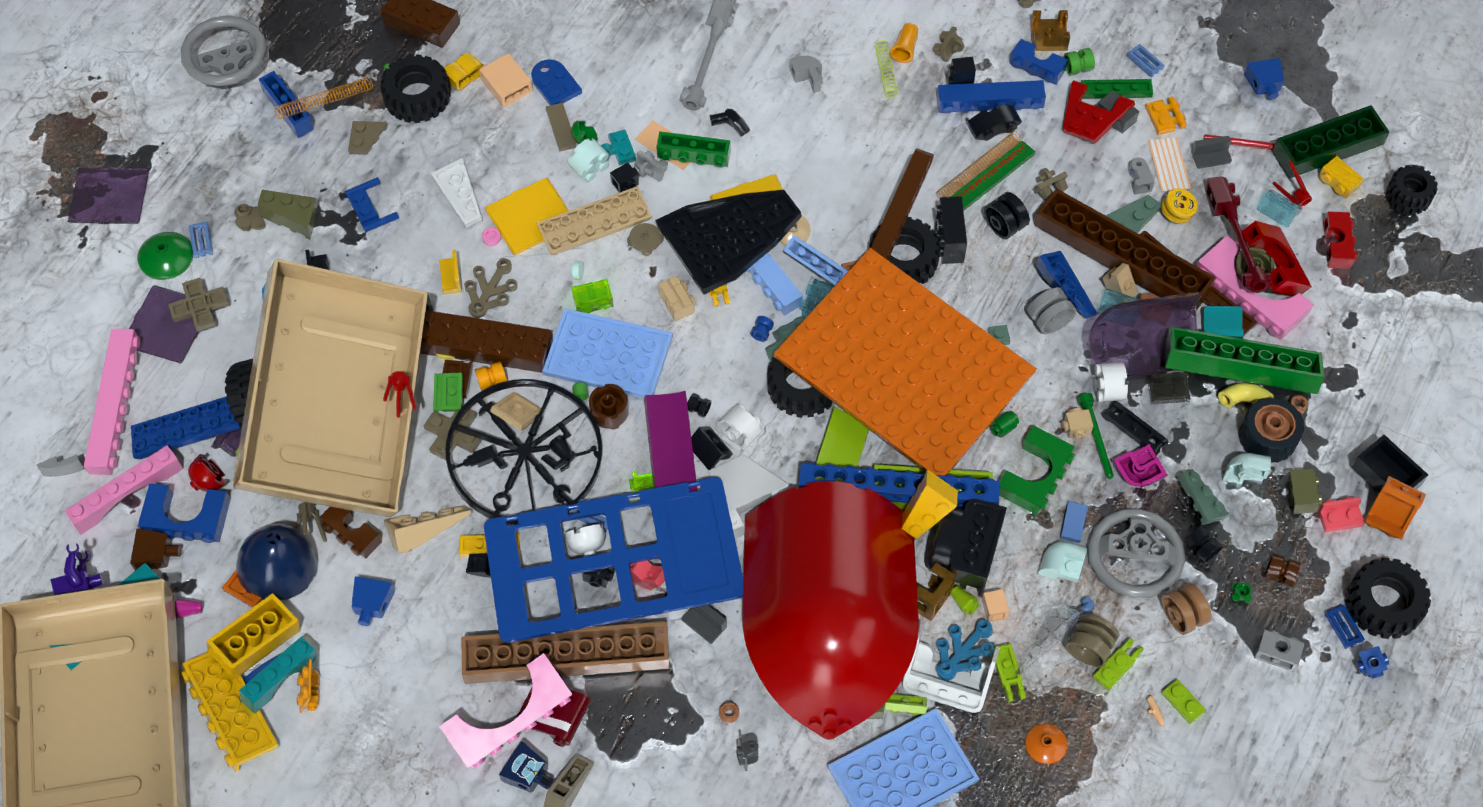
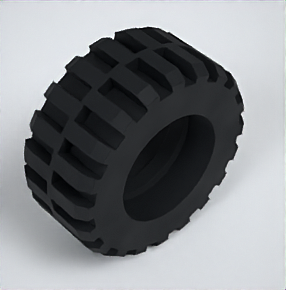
M416 54V56L406 55V58L403 59L400 57L397 59V62H392L389 65V69H385L380 80V88L386 108L391 115H395V118L399 120L404 119V122L410 123L414 121V123H420L423 120L425 122L429 121L430 118L437 117L439 112L442 113L446 108L445 105L447 106L450 100L447 73L438 61L432 60L428 56L422 57V55ZM414 83L429 85L425 91L419 94L410 95L402 92L404 88Z
M908 217L895 246H912L921 255L908 261L899 260L891 255L888 261L918 283L924 284L928 282V278L933 277L937 270L940 256V241L935 230H930V225L927 223L923 224L920 219L916 218V220H913L912 217ZM881 224L877 227V230H875L872 234V239L870 240V248L874 242V239L879 231Z
M775 357L772 358L767 372L768 394L771 395L772 402L774 404L777 403L778 409L781 411L786 410L788 415L796 414L797 417L802 418L803 415H808V417H814L815 413L820 415L824 413V408L829 409L832 406L833 401L816 388L802 390L791 386L786 381V378L793 371Z
M253 358L233 364L227 371V377L225 378V393L227 394V403L230 406L229 410L233 414L235 422L239 423L238 426L241 429Z
M1382 558L1380 561L1379 559H1374L1370 563L1364 564L1356 573L1347 589L1346 602L1349 603L1347 606L1349 613H1353L1352 619L1355 623L1359 622L1361 624V629L1371 631L1370 634L1375 637L1378 634L1383 639H1389L1390 636L1393 639L1400 638L1402 635L1407 636L1425 618L1431 604L1429 599L1431 593L1430 589L1426 588L1428 583L1425 578L1421 579V573L1417 569L1414 571L1410 568L1412 565L1407 562L1405 564L1400 563L1401 560L1394 558L1393 561H1390V558ZM1383 585L1396 590L1403 598L1405 610L1390 611L1381 607L1373 598L1371 587Z

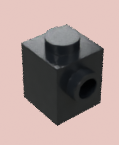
M628 162L610 172L611 183L619 193L639 185V173Z

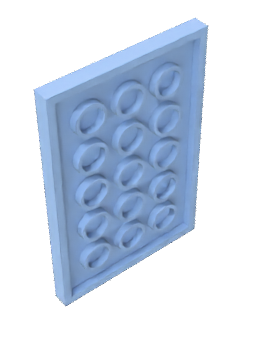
M565 308L542 373L545 376L575 383L583 382L592 387L600 388L605 386V384H614L621 387L625 394L644 398L645 395H654L673 333Z
M937 708L828 765L831 775L850 807H932L979 782L978 775Z

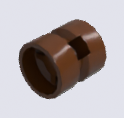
M1273 553L1265 572V578L1273 581L1279 579L1282 584L1293 587L1301 562L1292 559L1286 561L1284 556Z

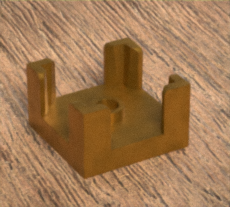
M1033 10L1030 24L1032 44L1036 45V51H1068L1070 32H1067L1066 27L1068 10H1059L1057 19H1040L1041 10Z
M938 563L934 564L931 571L944 580L935 575L931 577L928 587L934 590L932 593L921 586L917 588V598L920 601L918 602V613L930 621L933 620L950 596L957 576Z

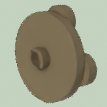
M649 223L635 226L627 238L628 245L640 251L644 256L651 255L652 250L656 249L664 241V236L655 225Z

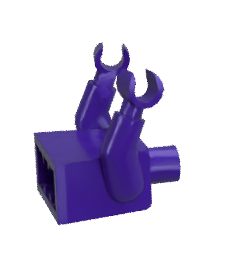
M77 543L75 551L69 550V544L66 546L69 554L66 557L64 566L65 575L50 579L54 595L93 590L94 587L104 585L101 573L92 576L87 573L86 562L91 559V553L85 550L86 558L82 559ZM78 559L79 565L76 568V560Z

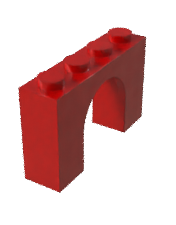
M1255 220L1242 231L1250 247L1265 250L1278 267L1270 272L1272 283L1269 285L1273 292L1295 296L1298 293L1302 295L1312 287L1280 227Z

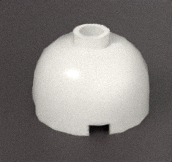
M603 524L586 526L576 530V532L571 530L564 533L570 550L576 554H583L584 557L596 555L595 551L600 549L605 542Z

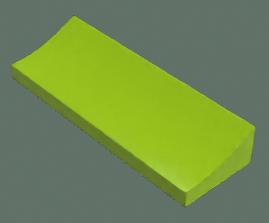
M834 407L816 465L825 466L832 464L836 467L853 466L858 468L869 428L850 414ZM816 477L815 479H817V480H823L824 478H823V477ZM840 478L835 479L837 482H843V481H844L843 479H840Z

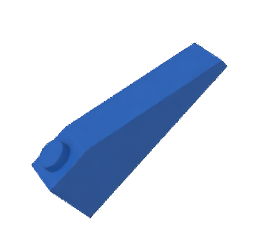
M1062 251L1041 255L1036 266L1038 267L1039 274L1053 288H1061L1068 297L1067 300L1071 301L1074 307L1086 318L1098 315Z

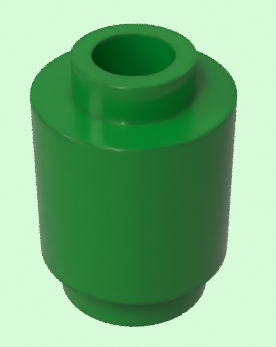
M1013 411L1004 412L992 422L991 432L995 436L1002 438L1017 427L1019 418Z

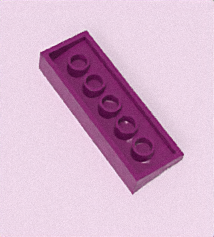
M686 391L662 395H645L644 406L653 488L695 482L696 473ZM697 486L690 487L689 492L698 491Z

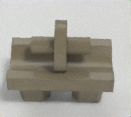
M951 27L950 31H942L940 35L942 44L935 43L933 47L935 55L942 56L945 62L949 61L953 53H956V51L961 52L965 47L962 42L963 39L956 33L957 27Z
M1041 169V175L1037 179L1039 182L1042 180L1044 182L1032 189L1034 194L1039 193L1042 199L1046 200L1053 193L1050 188L1051 186L1062 192L1068 188L1065 180L1068 177L1066 172L1052 177L1055 175L1054 170Z

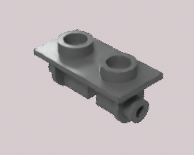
M739 738V746L736 747L739 765H743L745 771H747V765L758 761L759 746L756 741L742 743V739Z

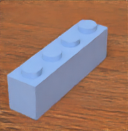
M794 235L783 250L834 285L848 272L847 269Z
M768 252L746 270V272L749 271L755 284L761 286L764 295L767 298L770 297L773 301L775 309L781 311L784 316L803 305V295Z

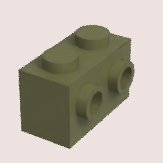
M1314 468L1290 470L1288 482L1293 514L1318 512L1319 505H1322V494L1318 493L1317 487H1319V476H1315Z

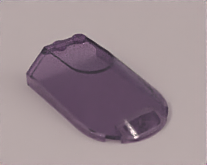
M1199 292L1131 301L1108 308L1095 320L1089 333L1088 346L1092 359L1096 364L1124 363L1127 377L1176 371L1165 368V341L1170 326L1197 331L1196 304L1198 299H1201V294Z

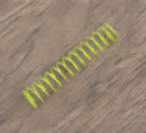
M877 52L878 62H879V60H880V58H879L880 56H879V55H880L881 53H878V52ZM888 74L883 75L882 81H883V79H884V76H891V75H888ZM883 81V85H884V89H885V90H886L887 87H893V86H890V85H889V86H885L886 82ZM889 89V90L885 91V96H886V94H888V93H887L888 91H893V90H890V89Z

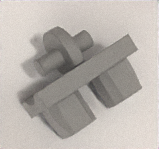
M639 150L636 154V162L634 163V166L639 169V175L645 177L648 174L659 182L663 180L668 162L663 159L657 161L654 159L655 156L652 152L647 151L644 153Z

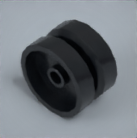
M1005 192L997 200L984 207V215L988 225L1002 239L1007 240L1016 234L1017 231L1029 225L1030 217L1025 205L1011 192Z

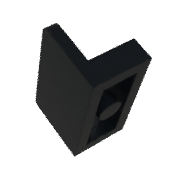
M710 426L699 427L691 437L693 453L708 470L713 469L720 460L729 459L733 455L731 450Z

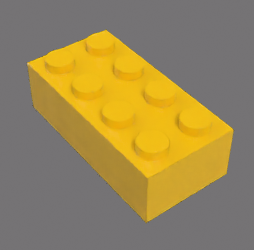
M272 593L206 641L208 653L234 680L299 632V620Z

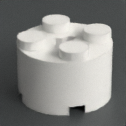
M1124 363L1095 364V374L1097 377L1093 378L1094 388H1098L1097 401L1126 400L1128 385H1125L1127 373Z
M738 404L717 422L716 430L718 433L721 431L723 434L721 439L729 447L737 451L739 449L744 451L760 435L761 429L759 425L761 421L757 416H752L742 405Z

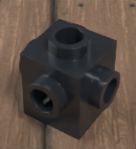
M612 567L582 573L583 581L588 582L594 587L601 586L606 588L608 581L611 582L614 576Z

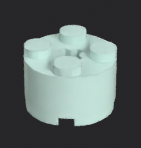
M593 138L592 141L586 139L573 150L575 152L573 158L571 156L568 158V164L588 182L594 179L595 173L599 170L604 171L609 165L607 162L609 153Z

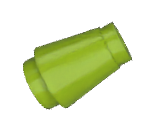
M956 586L950 592V595L963 613L971 615L978 609V599L964 589Z

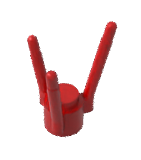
M1289 161L1292 172L1300 186L1294 192L1295 196L1290 195L1276 182H1273V185L1289 198L1293 205L1298 203L1302 207L1312 201V197L1307 191L1293 162Z
M402 371L393 372L391 376H388V384L383 401H387L392 386L393 390L397 391L396 416L399 418L401 391L405 387H407L413 410H416L417 407L410 385V376H407Z

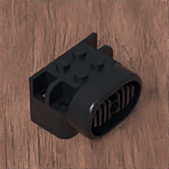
M971 499L966 503L965 508L957 506L939 522L928 561V570L931 571L934 564L938 563L957 575L955 582L962 584L963 589H966V586L980 589L979 597H983L1007 507L979 499Z

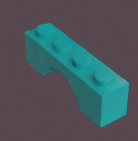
M303 637L297 639L239 690L240 701L254 714L257 713L271 700L273 693L285 679L294 673H301L303 666H306L309 659H312V663L316 660V649Z

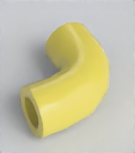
M1236 383L1218 394L1219 401L1226 408H1231L1239 402H1250L1253 404L1260 399L1274 397L1265 388L1251 383Z

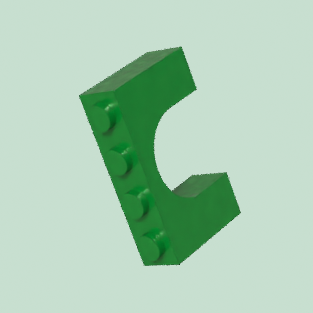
M1033 425L1024 440L1022 449L1044 460L1049 467L1050 474L1041 481H1028L1006 470L1000 480L999 496L1038 515L1040 510L1044 511L1049 502L1048 496L1055 493L1058 487L1056 484L1058 479L1062 480L1067 471L1065 469L1066 465H1071L1076 455L1073 454L1075 446Z

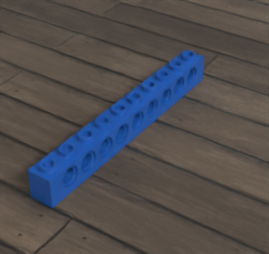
M801 463L799 488L807 487V483L837 482L835 479L840 478L845 483L854 484L856 488L863 490L865 488L871 489L891 502L909 503L917 491V488L914 486L922 482L925 474H916L912 471L895 472L890 469L881 471L874 468L858 469L853 466L836 467L832 464L824 466L816 465L815 463ZM953 475L938 476L953 488L963 491L958 493L957 506L965 508L966 503L971 499H979L999 505L1000 481H995L991 478L983 480L975 479L974 477L960 478ZM816 477H823L824 479H823V480H817V479H815V478H816ZM861 480L864 483L858 484L855 481ZM881 482L883 483V485L878 486L875 483ZM895 484H902L903 487H896ZM974 491H981L983 494H976Z

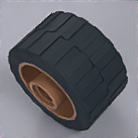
M1271 397L1260 399L1251 405L1244 417L1239 432L1240 443L1247 453L1271 457V463L1281 462L1288 459L1294 453L1304 432V420L1296 407L1286 400Z

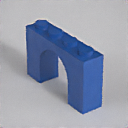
M149 483L138 522L139 529L166 533L170 539L201 540L205 543L220 542L231 500L226 491L207 489L200 513L188 522L177 523L168 519V512L173 497V492L169 485Z

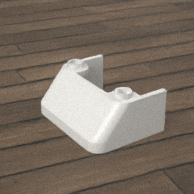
M921 623L916 649L904 676V689L908 693L927 697V699L971 713L979 712L985 701L1000 647L996 646L991 664L981 662L982 667L980 670H972L971 673L967 671L957 672L952 680L946 681L937 674L936 669L940 663L932 661L933 649L928 644L920 642L925 625Z

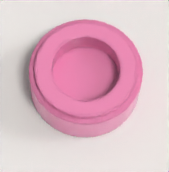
M493 227L485 229L482 233L484 244L487 246L497 245L501 240L499 230Z

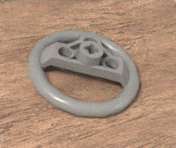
M230 15L213 17L198 24L186 35L181 46V63L189 76L203 84L214 86L236 84L250 77L261 66L266 54L265 37L257 25L245 18ZM231 26L241 28L250 33L248 40L198 55L191 52L195 42L204 33L215 28ZM243 49L246 50V51L243 52V53H239L240 50H243ZM251 59L243 68L240 69L245 60ZM212 70L222 75L207 74L205 72Z
M1121 509L1105 516L1092 530L1088 543L1089 562L1098 579L1113 592L1131 598H1152L1168 591L1181 577L1186 561L1183 541L1174 526L1160 515L1143 509ZM1123 521L1130 522L1129 529L1122 534L1104 535L1112 526ZM1151 525L1160 530L1169 542L1160 541L1150 530ZM1141 527L1145 533L1138 534L1135 532V528ZM1119 542L1123 545V548L1116 549L1113 543ZM1160 548L1163 551V555L1155 554L1153 549ZM1110 555L1164 563L1171 568L1162 580L1145 586H1133L1119 581L1110 574L1103 564L1101 557Z

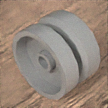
M1056 287L1043 292L1028 307L1027 312L1034 321H1037L1036 325L1043 334H1050L1060 330L1076 315V308L1071 301L1067 300L1068 297L1061 288Z

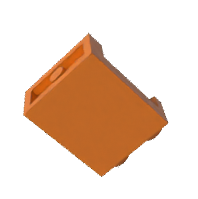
M1388 476L1369 510L1365 522L1372 528L1386 532L1390 537L1402 540L1416 512L1420 509L1426 494Z

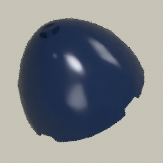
M285 524L265 525L250 533L244 540L237 557V577L242 587L248 593H253L263 600L272 593L280 601L288 600L305 591L313 577L316 576V553L310 541L296 528Z

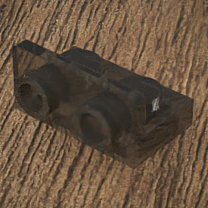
M1175 372L1173 374L1156 373L1151 375L1148 382L1151 404L1189 402L1190 393L1187 383L1189 374Z

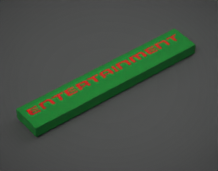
M1021 141L951 197H962L963 211L1032 158L1035 155V151L1024 141Z

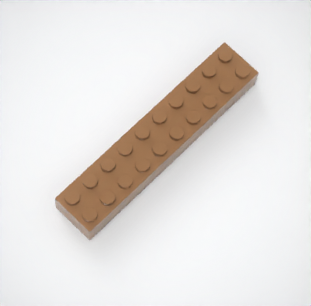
M666 621L589 627L510 643L503 642L499 634L461 637L462 677L465 684L532 679L527 665L543 653H545L560 677L670 669Z

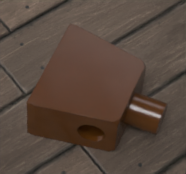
M136 529L130 561L135 571L144 563L151 570L166 568L170 557H180L181 546L172 545L168 534Z

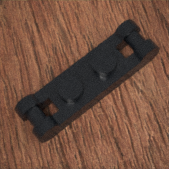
M1113 401L1110 408L1102 413V417L1106 421L1113 423L1143 447L1150 444L1156 456L1160 453V449L1165 448L1169 443L1162 434L1118 401ZM1151 439H1154L1156 443L1153 444L1151 442Z

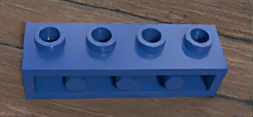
M275 71L259 78L263 93L274 107L281 106L282 104L286 106L287 103L289 105L290 102L292 104L293 101H296L292 90H288L284 80L279 78ZM300 101L299 105L303 112H300L296 102L298 112L300 113H297L293 103L295 114L290 104L292 115L287 105L289 116L284 106L285 117L281 107L283 119L297 138L313 130L311 124L313 119L308 112L303 111Z

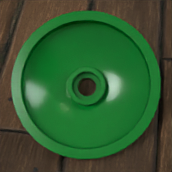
M157 233L149 237L141 245L137 255L139 267L145 275L153 279L168 280L175 278L185 272L193 260L192 245L180 233Z

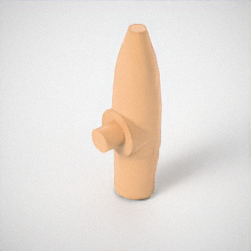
M1153 696L1147 698L1150 709L1147 710L1148 714L1154 715L1156 721L1163 727L1162 713Z

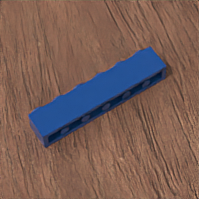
M1043 80L938 85L936 95L938 113L982 112L986 109L990 111L997 109L996 106L1012 105L1015 110L1044 108L1046 100Z

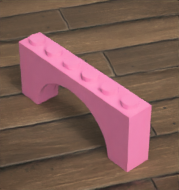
M1226 236L1205 254L1196 266L1215 276L1214 287L1241 307L1244 312L1257 321V324L1267 329L1272 336L1282 340L1309 315L1314 304L1300 293L1289 299L1272 300L1256 295L1249 289L1244 288L1234 268V260L1238 257L1241 248L1239 244L1229 236Z
M545 653L527 665L532 677V694L525 710L515 720L504 726L488 729L473 726L463 720L459 714H456L439 726L467 768L473 766L475 769L485 762L483 757L487 754L495 755L502 750L500 745L504 742L512 743L519 738L517 733L521 730L529 731L537 725L535 721L541 716L543 719L554 713L552 709L559 704L562 707L571 701L569 696L572 695V692Z

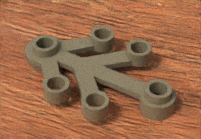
M506 258L499 259L496 264L497 270L488 285L484 277V268L482 266L473 268L474 277L477 278L482 291V295L478 299L475 292V282L468 280L464 283L465 291L468 292L471 299L468 307L469 313L473 317L481 318L488 309L506 306L509 303L508 295L504 292L515 291L517 289L516 280L508 279L506 284L498 287L496 285L502 275L511 272L512 265L510 260ZM498 295L497 299L487 302L489 297Z

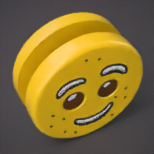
M1175 188L1169 191L1161 203V210L1164 216L1177 224H1184L1190 221L1198 209V203L1194 195L1182 188Z

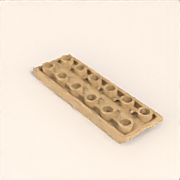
M636 186L537 222V226L550 254L556 255L646 222L652 218V215L639 187Z

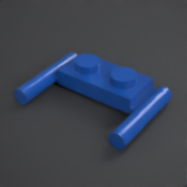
M378 177L344 191L365 233L399 219L397 212L380 219L378 218L365 190L381 184Z

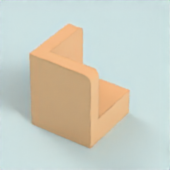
M1001 589L983 593L982 604L987 621L994 622L1007 619L1009 608L1004 591Z

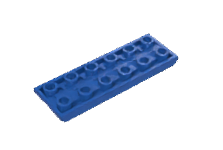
M227 396L132 425L133 458H147L167 445L173 450L241 429L238 426L239 423L235 422L234 416L229 410L230 406L226 400Z

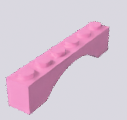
M167 445L65 510V513L82 535L96 526L104 515L127 495L149 485V483L167 480L183 470V468Z

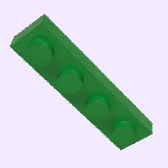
M1152 79L1081 80V83L1088 86V90L1083 98H1104L1111 91L1125 98H1148L1153 96Z

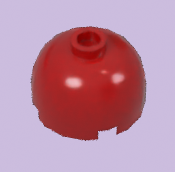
M199 454L188 469V476L191 480L190 485L196 491L199 489L204 492L207 489L219 490L227 483L228 479L222 478L225 474L211 459L207 462L203 459L205 455Z

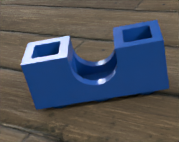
M1020 39L1011 53L1010 64L1057 85L1066 71L1068 59L1052 53L1049 58L1040 60L1035 57L1036 45Z

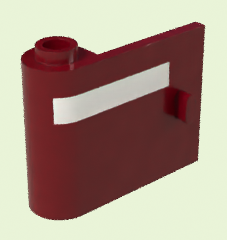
M532 688L529 694L527 695L517 717L525 710L526 706L528 705L532 694ZM570 690L572 692V695L569 696L571 701L562 707L559 704L552 709L554 713L543 719L542 716L535 721L537 725L531 728V730L550 735L553 743L557 746H569L591 703V699L582 693Z

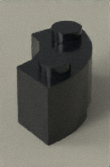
M998 105L996 106L997 109L989 112L986 109L968 120V123L976 137L986 141L1001 133H1011L1022 123L1014 106Z

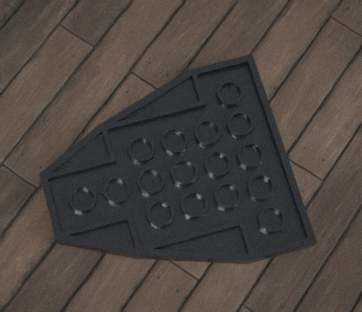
M785 190L744 193L686 205L656 219L655 222L702 293L706 294L741 276L782 240L799 221L802 214Z

